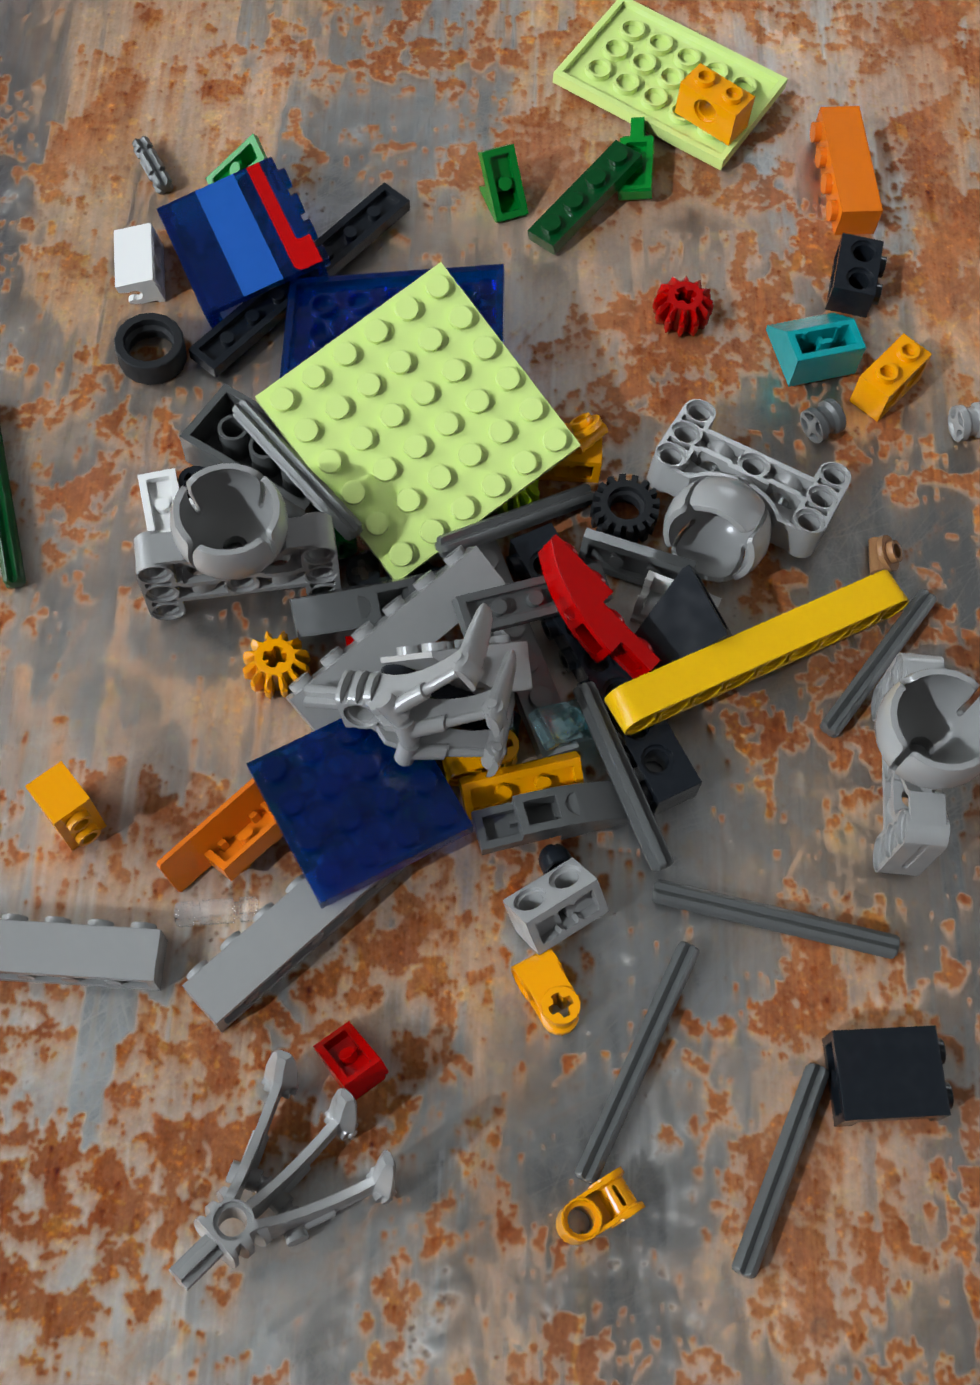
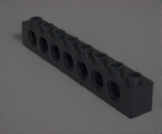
M552 523L510 540L509 556L506 557V562L514 578L519 577L522 581L543 576L536 572L541 570L538 552L555 534L558 535ZM561 615L541 620L546 637L549 640H555L560 649V661L567 672H573L578 681L577 686L593 681L604 702L606 695L613 689L633 679L610 655L599 662L605 666L606 670H593L589 664L596 663V661L571 634L572 632ZM604 702L653 815L655 816L695 797L702 781L667 721H661L642 730L644 737L634 738L624 734ZM655 761L663 767L664 771L653 772L646 767L645 763Z

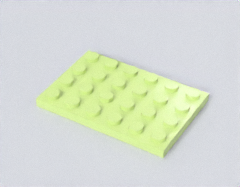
M616 0L553 73L554 84L631 123V118L645 117L644 126L646 132L719 170H722L780 96L788 78L634 0ZM700 63L755 96L748 127L729 146L675 113L680 83Z

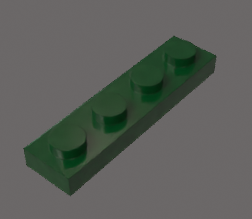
M615 140L527 230L529 240L556 255L643 165L642 154Z

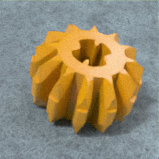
M284 630L278 638L274 639L271 633L266 631L264 635L265 641L262 643L252 639L251 648L253 651H246L243 654V660L246 664L243 668L244 677L247 680H251V688L255 693L264 689L265 696L271 699L276 691H280L282 697L285 698L289 695L288 688L293 681L305 672L310 674V668L306 665L310 661L309 652L302 649V642L298 637L289 641L288 634Z

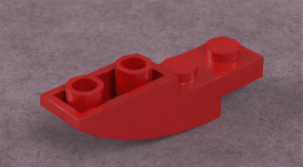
M555 534L538 552L549 593L569 630L597 664L610 655L633 679L650 672L661 661L653 653L651 645L645 639L637 637L625 624L623 617L604 603L613 593L607 586L604 577L596 570L590 569L578 556L576 549Z

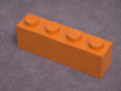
M860 106L820 107L816 122L811 123L810 140L816 145L815 165L816 168L821 169L820 187L821 193L823 195L826 194L827 221L832 222L834 235H842V233L851 235L874 234L883 208Z

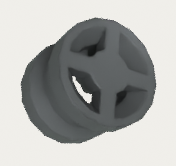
M832 398L822 400L817 408L809 407L805 409L800 415L802 429L806 436L814 443H821L828 438L830 433L838 434L846 428L844 411Z

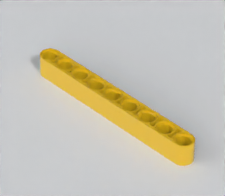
M882 570L625 682L608 693L604 698V702L624 734L632 735L887 620L903 610L910 601L889 571Z

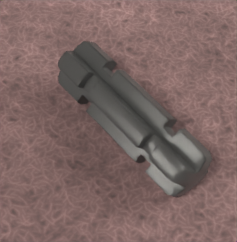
M142 136L140 139L135 138L132 142L134 152L137 158L141 160L140 163L149 180L153 182L152 185L155 191L160 195L171 192L173 190L172 179L169 173L165 171L166 168L156 150L152 148L153 145L150 139L146 136Z

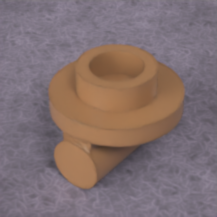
M888 535L870 538L868 540L870 575L882 570H888L889 573L897 571L899 562L903 559L902 549L898 541L892 540Z

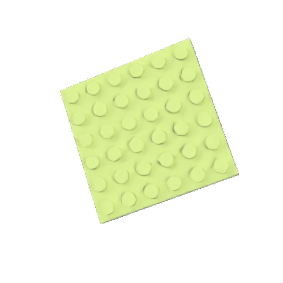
M441 262L255 396L258 404L311 471L335 493L362 523L363 531L359 536L392 579L409 576L439 553L435 549L438 536L484 520L581 446Z

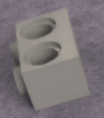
M573 857L502 900L515 931L538 955L610 911L598 879Z

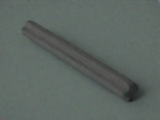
M242 399L239 403L234 404L232 412L236 421L320 512L331 515L334 528L344 539L351 541L356 536H359L363 531L362 523L311 471L295 450L250 401Z
M581 484L437 537L435 549L439 552L440 557L444 558L460 545L464 549L471 546H481L591 505L594 491L591 490L589 484Z
M921 589L917 592L820 724L822 732L832 738L839 736L886 672L896 655L902 650L937 602L934 594L929 593L926 589Z
M593 681L582 683L574 688L573 694L647 863L653 872L666 869L673 864V857L597 686Z
M809 1063L805 1066L733 1260L732 1270L743 1277L752 1279L758 1274L830 1073L828 1069L819 1064Z

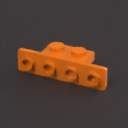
M279 754L157 861L156 865L178 892H183L211 866L215 867L230 881H233L294 826L289 816L278 808L283 801L303 784L302 779L287 757Z

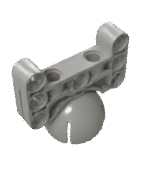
M692 399L685 403L657 445L646 477L650 487L655 488L656 491L674 496L667 509L663 523L664 542L667 547H672L671 554L696 561L695 569L700 578L714 582H726L733 578L738 580L752 572L766 555L770 543L785 549L787 553L794 557H810L815 552L851 482L852 476L847 467L837 462H826L820 466L813 478L711 430L716 417V410L709 402L701 399ZM690 522L689 526L686 527L676 539V536L682 530V528Z
M237 463L212 465L194 473L187 480V487L182 485L173 500L170 512L171 531H146L134 538L136 578L149 613L157 620H174L182 617L186 612L185 601L305 587L306 594L311 595L341 588L334 524L331 515L323 512H311L301 517L288 518L285 501L276 485L266 476L263 477L262 473ZM187 490L192 501L196 505V511L194 510L188 499ZM265 490V500L263 502V495ZM279 560L288 561L284 565H273L274 562ZM198 570L204 574L194 575L193 573Z
M899 652L873 691L871 717L875 721L876 744L882 755L883 831L877 836L873 850V866L877 873L919 876L945 851L950 838V818L946 813V794L942 789L962 786L980 775V696L966 712L961 709L980 685L973 678L959 671L945 669L944 659L941 656ZM902 797L908 798V807L903 803Z

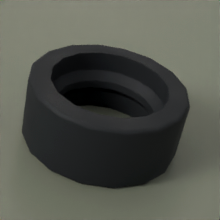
M157 313L138 314L127 319L118 328L114 338L115 352L121 369L127 377L137 383L146 385L163 384L174 379L185 366L187 351L183 332L178 324L166 315ZM159 337L172 343L171 350L157 360L142 361L130 355L131 348L145 338Z

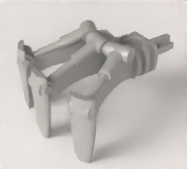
M482 603L473 616L461 648L446 659L425 669L401 675H390L379 671L345 670L338 686L306 685L303 691L305 694L303 704L305 708L338 710L346 728L373 729L378 733L384 745L396 748L394 759L401 766H410L415 760H444L445 757H481L482 766L488 770L486 777H492L496 774L507 752L506 745L515 703L512 688L517 667L516 654L513 649L507 651L491 690L463 698H430L431 693L458 677L472 692L475 691L478 682L481 681L484 675L483 665L493 622L492 610L487 604ZM485 719L489 729L471 731L448 727Z
M276 1050L272 1052L266 1064L262 1084L265 1085L264 1090L269 1092L257 1126L252 1131L241 1162L234 1160L226 1177V1182L231 1184L230 1187H221L216 1192L219 1203L211 1201L205 1206L206 1217L198 1216L194 1220V1227L201 1238L168 1269L175 1277L176 1282L187 1291L221 1258L230 1268L235 1269L239 1265L238 1256L248 1259L255 1252L254 1243L261 1247H266L271 1242V1239L284 1235L288 1247L298 1245L309 1239L307 1230L336 1217V1212L372 1194L376 1203L382 1202L383 1205L387 1206L393 1201L392 1197L397 1194L395 1189L396 1164L392 1154L388 1150H383L376 1166L370 1168V1172L366 1175L365 1180L299 1208V1206L292 1205L294 1198L289 1193L311 1170L310 1164L336 1135L342 1141L347 1138L352 1140L358 1132L356 1130L359 1125L357 1123V1102L353 1095L345 1088L338 1089L333 1096L330 1107L325 1112L326 1118L324 1123L326 1126L275 1178L272 1176L267 1178L263 1175L264 1171L258 1169L269 1140L267 1133L280 1098L289 1099L291 1095L295 1096L299 1087L295 1058L286 1051ZM244 1189L255 1193L246 1202L240 1200ZM268 1208H270L276 1214L273 1216L257 1219ZM236 1218L241 1220L246 1228L241 1234L230 1237L224 1235L220 1231L219 1226L226 1219Z

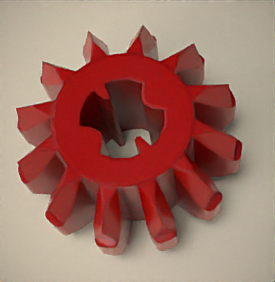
M687 275L682 281L672 276L668 284H661L656 298H654L652 308L653 313H655L656 324L664 325L665 333L674 330L677 331L679 338L684 332L694 336L698 329H704L707 326L714 305L713 300L710 299V289L701 288V280L692 283L689 282Z

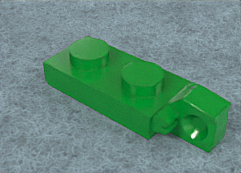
M645 117L631 118L630 136L620 138L622 144L642 154L643 165L617 190L618 200L652 199L654 136L646 135Z

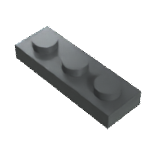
M586 528L578 555L586 565L601 561L606 575L643 586L649 570L675 579L682 568L688 565L695 568L697 564L696 561L590 528Z

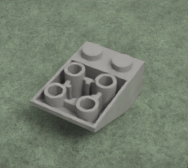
M510 634L490 636L483 665L484 675L481 681L478 682L475 691L472 692L459 677L448 684L475 695L491 690L505 654L513 649L516 654L517 667L512 692L533 689L527 640L511 642ZM463 639L454 640L455 648H453V641L396 647L397 655L381 657V664L385 666L392 664L402 665L419 671L457 652L461 648Z

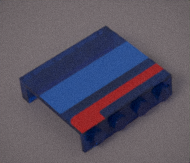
M272 157L266 158L157 208L211 328L223 320L221 312L314 269H317L319 276H323L326 284L331 282L326 267L331 265L327 252L323 245L316 247L314 241L318 239L314 226L310 219L303 221L301 215L306 212L297 193L290 195L288 189L293 188L289 176L284 167L279 170L277 169Z

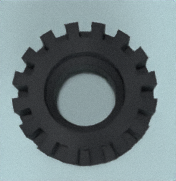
M619 474L618 481L615 480L614 476L608 477L606 484L602 481L593 495L590 510L592 528L597 527L596 531L635 543L638 542L639 538L643 543L648 539L649 534L652 535L660 512V498L656 499L658 492L655 488L648 491L650 483L645 479L641 484L637 483L639 478L637 475L632 474L631 481L626 480V474ZM617 502H627L638 509L639 515L633 519H622L611 512V506Z

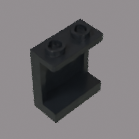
M936 1025L832 1030L822 1038L826 1069L830 1073L828 1085L834 1127L853 1126L858 1122L912 1119L940 1121L951 1115L950 1109H952L954 1104V1096L950 1083L945 1082L942 1064L946 1061V1049L943 1040L937 1036Z

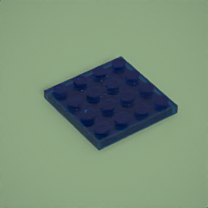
M342 718L246 763L251 777L321 909L473 832V824L435 760H415L410 766H401L394 759L396 748L384 745L376 731L355 727L346 728Z

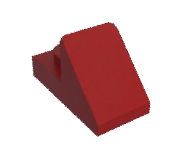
M350 1021L313 1046L340 1088L347 1089L355 1100L386 1078V1074L389 1073L382 1059Z

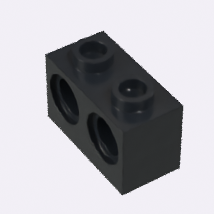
M842 233L834 255L825 310L866 318L871 305H878L883 284L877 282L878 278H882L887 262V257L882 256L884 241Z

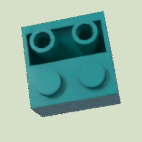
M837 313L767 325L766 332L788 387L855 374L866 350V345L854 318Z

